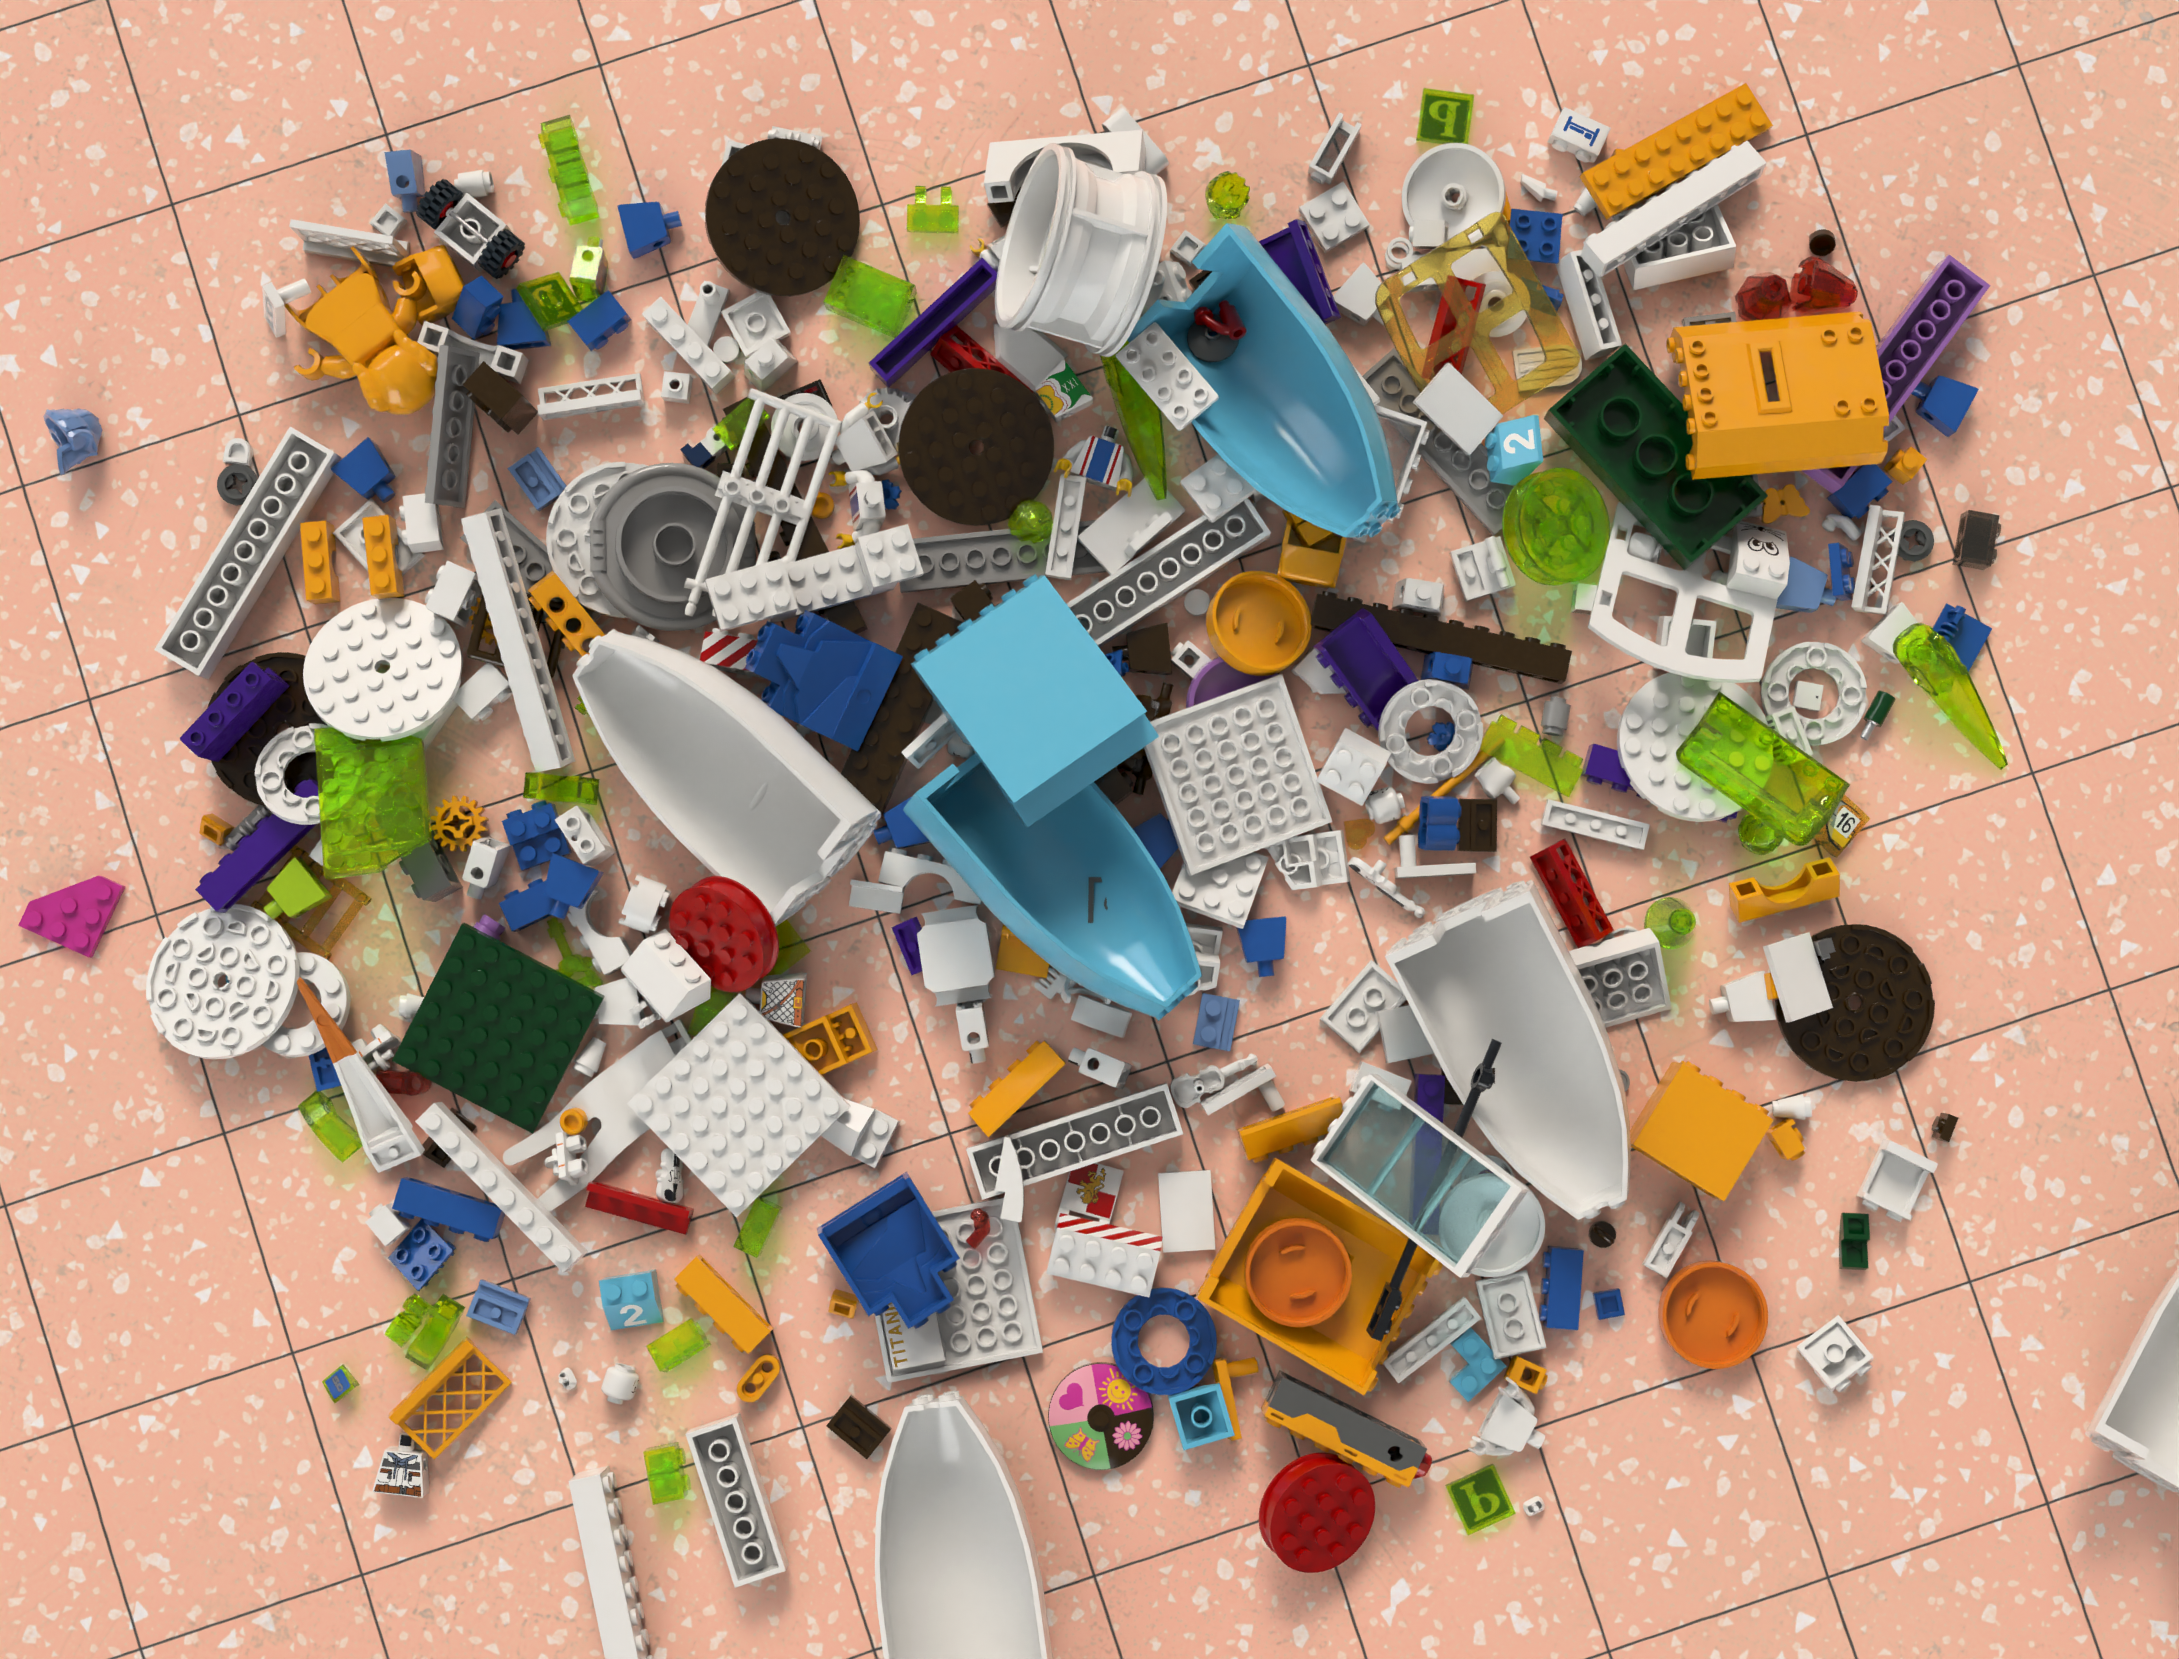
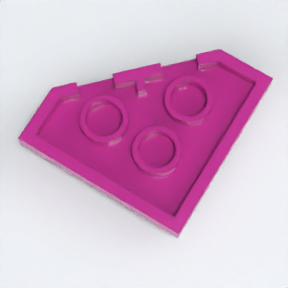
M98 875L30 901L18 926L92 958L126 886Z

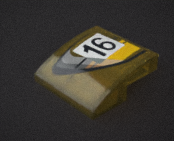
M1827 782L1794 822L1810 838L1815 839L1831 856L1837 858L1870 818L1844 793Z

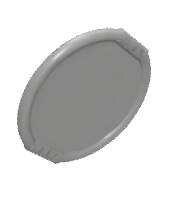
M683 463L654 464L629 473L614 484L603 496L590 521V572H592L598 587L607 600L623 615L641 625L664 631L696 629L717 620L716 617L712 616L713 606L709 593L705 591L701 593L694 615L692 617L685 615V608L689 603L688 599L692 589L684 588V584L687 578H696L722 498L715 496L720 480L718 476L705 469ZM732 502L706 579L725 574L747 507ZM754 521L737 571L756 565Z

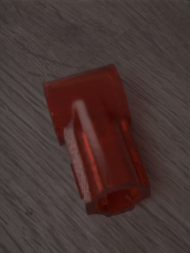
M377 1070L376 1072L377 1079L389 1094L414 1096L425 1094L431 1088V1081L416 1072ZM414 1077L419 1078L421 1083L418 1090L412 1087V1079Z

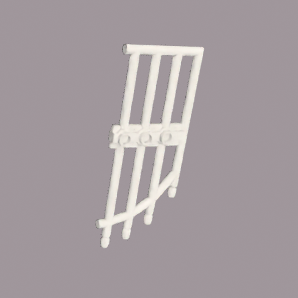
M750 389L748 398L755 400L732 471L731 473L723 471L719 480L715 496L722 498L696 578H687L684 584V588L692 589L688 599L689 603L685 608V615L692 617L696 611V604L699 602L702 591L708 592L705 579L707 578L732 502L747 507L725 574L737 571L757 511L772 517L756 565L768 562L781 520L796 525L787 555L781 559L784 564L796 561L842 421L756 389ZM766 404L780 409L756 482L742 478L741 474ZM791 413L804 418V422L781 490L778 491L767 487L766 483L789 414ZM815 422L829 427L806 498L803 500L790 494ZM713 609L712 616L716 617Z

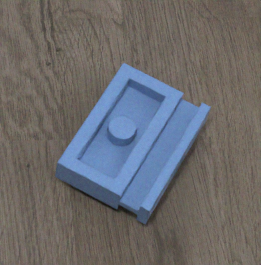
M539 447L508 468L539 512L557 500L566 487L564 481Z
M1202 993L1193 1044L1230 1051L1240 1000Z
M482 1279L479 1282L478 1289L475 1292L466 1316L516 1335L531 1298Z

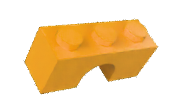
M390 515L362 518L371 595L377 599L404 596L402 571L398 568L395 557V546L399 545L396 519Z
M326 520L300 523L306 600L315 605L340 602L339 577L335 575L332 566V552L336 551V540L333 534L335 531L334 525Z

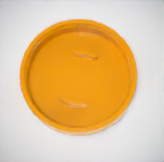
M1248 571L1230 578L1212 598L1206 616L1208 637L1217 654L1234 669L1255 676L1273 675L1293 664L1306 649L1312 630L1310 611L1300 592L1284 578L1265 571Z

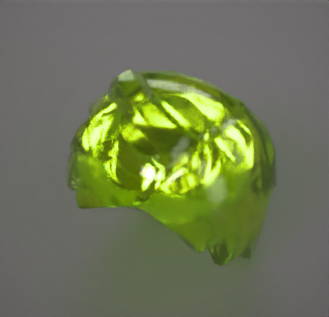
M1225 171L1220 173L1206 186V203L1210 213L1216 219H1236L1240 217L1241 211L1250 199V186L1245 185L1246 179L1238 176L1237 172L1230 173Z
M1036 500L1021 502L1008 522L1011 535L1017 536L1021 542L1030 540L1034 544L1048 539L1053 527V517L1050 509L1044 503Z
M1753 811L1742 818L1738 826L1739 839L1747 851L1757 855H1766L1773 852L1784 840V827L1780 819L1776 818L1772 813Z

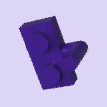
M914 917L891 927L911 976L922 972L917 933L922 930L918 918Z

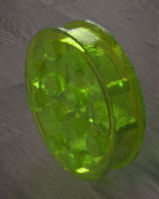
M1559 467L1536 472L1520 480L1511 490L1506 500L1502 519L1504 541L1511 559L1528 578L1543 585L1556 586L1583 580L1594 573L1600 566L1610 539L1609 515L1601 494L1584 475L1572 469Z

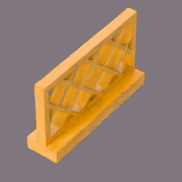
M466 1336L389 1413L388 1418L395 1424H398L435 1460L512 1381ZM475 1354L482 1360V1371L466 1372V1361ZM485 1364H486L492 1371H485ZM463 1365V1372H456ZM482 1375V1390H466V1376ZM485 1375H497L503 1383L495 1390H485ZM451 1376H463V1390L446 1391L447 1380ZM444 1384V1391H437ZM466 1394H482V1404L477 1409H465ZM485 1394H491V1395L485 1400ZM432 1395H443V1410H427V1400ZM446 1395H463L462 1409L446 1410ZM424 1404V1410H418ZM462 1413V1424L458 1428H446V1414ZM465 1413H472V1414L465 1420ZM424 1414V1429H411L405 1423L412 1415ZM427 1414H443V1429H427ZM451 1432H453V1433L446 1439V1433H451ZM419 1433H424V1440L418 1435ZM427 1433H443V1443L435 1451L427 1444Z

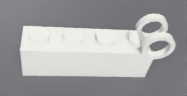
M1398 237L1389 243L1385 252L1387 265L1393 269H1399L1401 293L1444 289L1447 275L1472 281L1473 278H1476L1481 273L1491 270H1504L1507 272L1504 247H1497L1496 244L1483 245L1481 249L1471 250V247L1464 246L1456 248L1452 252H1445V249H1435L1430 251V254H1420L1418 251H1413V246L1408 239ZM1400 248L1405 251L1406 257L1403 259L1395 258L1391 250Z

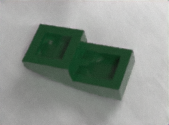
M1841 1213L1839 1269L1866 1270L1869 1268L1867 1242L1870 1240L1869 1214Z

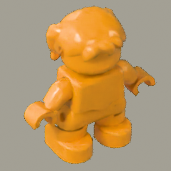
M352 246L350 249L361 261V265L357 270L344 278H337L334 274H331L330 277L337 286L327 293L320 284L316 287L321 292L320 298L304 310H297L289 303L285 304L289 313L304 329L335 347L341 355L323 357L316 350L309 348L308 354L315 359L312 367L305 369L301 365H296L294 369L311 381L319 380L324 375L341 379H349L356 375L363 396L371 409L378 412L386 411L395 415L412 414L434 398L435 382L437 379V356L425 346L411 340L408 335L417 323L416 301L422 299L427 290L426 283L416 271L411 275L414 278V284L410 289L404 290V286L400 282L393 281V287L401 298L397 299L394 312H392L387 295L379 282L378 274L365 256Z

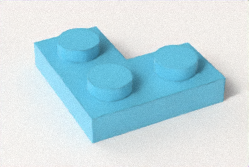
M1471 1327L1451 1343L1468 1364L1449 1382L1469 1402L1507 1366L1501 1359L1494 1360L1490 1347Z

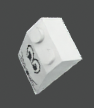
M1744 521L1737 524L1733 530L1726 588L1777 600L1788 582L1790 560L1786 531Z

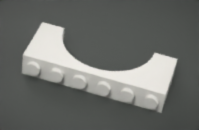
M1132 130L990 142L984 186L989 203L1014 201L1033 162L1042 149L1050 143L1070 148L1075 158L1086 163L1122 174L1134 175L1138 171H1144L1146 147L1143 131Z

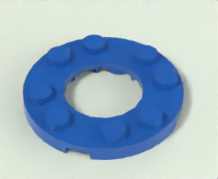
M1173 1288L1151 1289L1150 1297L1136 1295L1120 1310L1112 1328L1111 1348L1117 1367L1130 1383L1148 1393L1172 1395L1190 1389L1207 1373L1216 1354L1217 1335L1209 1312L1193 1296ZM1157 1315H1171L1179 1319L1186 1326L1189 1334V1348L1185 1357L1179 1363L1170 1367H1157L1148 1363L1141 1355L1138 1347V1335L1142 1326L1150 1318Z

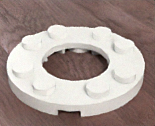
M1803 642L1780 653L1768 666L1761 685L1762 706L1766 716L1792 707L1788 694L1790 682L1795 675L1803 670L1813 668L1826 672L1837 685L1839 696L1835 708L1830 714L1819 719H1809L1798 714L1810 746L1825 745L1843 738L1859 723L1866 708V680L1858 663L1843 649L1829 643Z
M1420 680L1403 687L1386 704L1379 721L1380 747L1391 752L1387 762L1400 775L1419 783H1438V781L1456 777L1473 762L1482 743L1483 723L1481 722L1476 703L1460 687L1443 680ZM1429 706L1443 708L1451 715L1454 721L1455 734L1451 744L1446 750L1437 755L1425 756L1417 754L1406 741L1405 728L1409 718L1421 708Z
M309 723V726L298 728L291 727L272 738L259 755L255 767L257 791L266 807L277 817L295 824H319L337 817L354 802L363 783V762L351 739L333 727L316 723ZM306 752H319L327 755L333 761L336 768L335 780L331 787L319 796L302 798L293 795L287 789L284 782V773L289 762L296 756Z
M305 952L297 953L299 977L303 980H309L316 985L320 991L322 1006L342 1030L347 1021L351 1003L350 990L345 976L333 963L319 955ZM314 1020L298 1029H290L281 1025L262 1044L265 1048L287 1057L308 1056L326 1047Z

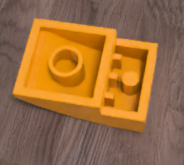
M857 1002L783 1035L821 1075L878 1050Z

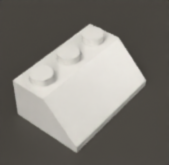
M666 929L644 939L621 968V972L666 1023L710 999L711 979L690 955L676 943V940Z

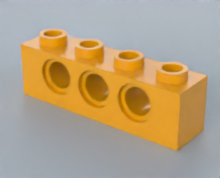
M553 571L528 589V592L532 595L528 600L537 611L540 609L545 611L548 615L545 621L554 632L557 629L562 632L565 637L561 640L571 652L575 649L581 657L585 654L589 655L590 653L582 648L584 640L587 638L594 639L599 635L601 637L605 636ZM555 597L561 598L562 607L556 611L551 610L549 607L551 599ZM570 618H577L579 621L578 628L574 631L566 629V622Z

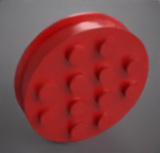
M722 876L706 877L679 894L673 902L669 917L671 935L676 940V943L711 979V987L725 992L744 991L753 986L774 968L779 954V939L774 921L761 900L741 883Z
M1320 1452L1302 1456L1285 1466L1268 1485L1259 1508L1258 1521L1261 1536L1270 1550L1288 1567L1304 1573L1327 1571L1349 1559L1367 1538L1375 1516V1496L1366 1477L1352 1464L1338 1458V1455Z

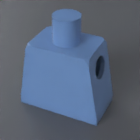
M411 149L385 152L392 195L401 199L404 213L417 212V197L425 196L421 155Z
M1790 556L1787 586L1778 597L1776 608L1812 613L1818 609L1820 603L1833 606L1837 598L1833 596L1832 589L1825 588L1828 575Z

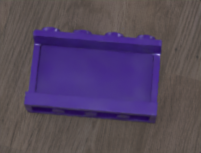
M1295 219L1287 223L1288 228L1259 241V243L1326 325L1341 318L1307 224L1305 221Z
M1364 608L1360 609L1313 646L1318 652V655L1315 656L1323 668L1326 669L1328 667L1333 673L1330 676L1331 680L1339 689L1343 687L1347 693L1344 698L1352 708H1358L1361 712L1358 717L1367 728L1371 726L1378 731L1381 714L1388 701L1403 687L1419 681L1372 613Z
M251 662L180 737V741L198 757L219 762L286 691L289 685L271 668L263 671L256 663Z

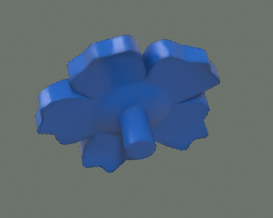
M889 479L882 480L885 510L886 508L888 510H896L899 506L896 499L900 498L902 491L899 486L893 487V483Z
M1450 721L1446 725L1443 722H1435L1432 725L1434 732L1429 734L1427 740L1429 745H1434V748L1440 752L1446 750L1447 745L1451 744L1455 734V726Z

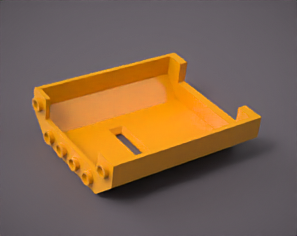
M1862 312L1673 327L1670 338H1667V352L1672 354L1673 363L1680 364L1681 369L1678 376L1679 386L1684 387L1685 395H1683L1682 404L1684 411H1688L1689 418L1686 421L1688 435H1692L1693 441L1691 451L1686 455V468L1691 470L1692 480L1882 463L1888 451V441L1884 440L1883 433L1884 426H1889V412L1872 324L1869 319H1863ZM1760 352H1771L1779 401L1768 402Z
M1274 1158L1267 1172L1258 1181L1205 1275L1206 1279L1199 1288L1196 1297L1365 1396L1367 1390L1371 1392L1377 1384L1378 1378L1376 1374L1378 1372L1375 1368L1377 1364L1382 1365L1387 1358L1389 1351L1386 1349L1390 1341L1395 1342L1400 1335L1402 1328L1399 1326L1403 1318L1408 1319L1413 1312L1415 1305L1412 1303L1416 1295L1421 1296L1428 1284L1425 1281L1426 1278L1431 1279L1433 1274L1438 1275L1443 1264L1417 1245L1399 1288L1402 1292V1302L1397 1311L1394 1310L1391 1318V1329L1387 1335L1384 1334L1382 1341L1371 1338L1366 1329L1386 1282H1391L1409 1237L1390 1223L1281 1160ZM1288 1218L1311 1219L1328 1227L1344 1245L1351 1262V1286L1344 1303L1328 1319L1307 1327H1289L1276 1323L1266 1317L1255 1306L1245 1283L1244 1264L1250 1245L1266 1227Z

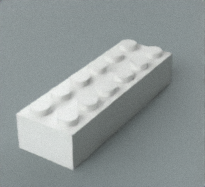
M737 1413L690 1429L685 1435L734 1587L736 1588L786 1571L789 1562L741 1414Z

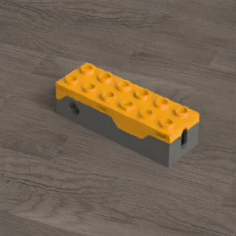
M1280 1370L1261 1407L1264 1418L1267 1419L1266 1422L1280 1429L1283 1425L1290 1430L1291 1435L1301 1440H1305L1307 1437L1314 1442L1315 1447L1325 1452H1329L1332 1449L1336 1451L1335 1453L1338 1454V1458L1349 1464H1353L1356 1461L1360 1463L1359 1465L1362 1466V1470L1373 1476H1377L1380 1473L1386 1478V1482L1397 1488H1401L1402 1485L1409 1488L1413 1479L1425 1476L1431 1467L1432 1457L1426 1453L1427 1448L1421 1440ZM1392 1446H1396L1397 1449L1395 1452H1388L1389 1448H1391Z

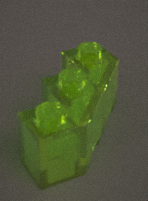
M566 115L540 123L541 133L538 134L542 149L546 148L551 165L548 168L551 182L556 183L561 200V202H558V208L562 218L567 217L570 226L599 218L598 204L590 185L588 169L580 150L579 138L571 116Z

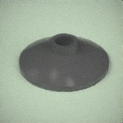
M1213 314L1214 320L1223 323L1219 314ZM1195 322L1191 325L1187 335L1188 346L1198 359L1206 362H1219L1227 359L1235 352L1239 339L1232 340L1229 335L1219 333L1212 337L1208 333L1215 331L1207 326L1197 325Z

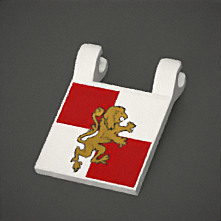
M1098 1163L1069 1171L1055 1225L1057 1226L1060 1213L1068 1215L1069 1210L1100 1219L1099 1222L1109 1224L1124 1171Z

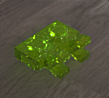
M915 186V204H907V232L959 233V205H952L951 187L941 186V205H926V186Z

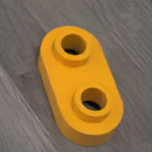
M772 1354L761 1355L737 1384V1394L741 1400L745 1402L757 1401L775 1380L781 1370L780 1361L776 1356ZM766 1362L770 1363L772 1371H765L763 1364ZM748 1383L755 1385L756 1390L754 1392L747 1390L746 1386Z

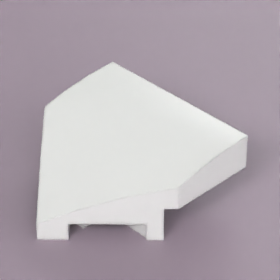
M1313 646L1307 650L1306 655L1291 670L1292 673L1299 676L1311 688L1313 693L1318 692L1320 695L1346 693L1343 687L1339 689L1330 678L1333 673L1328 667L1326 669L1323 668L1315 657L1318 655V652Z

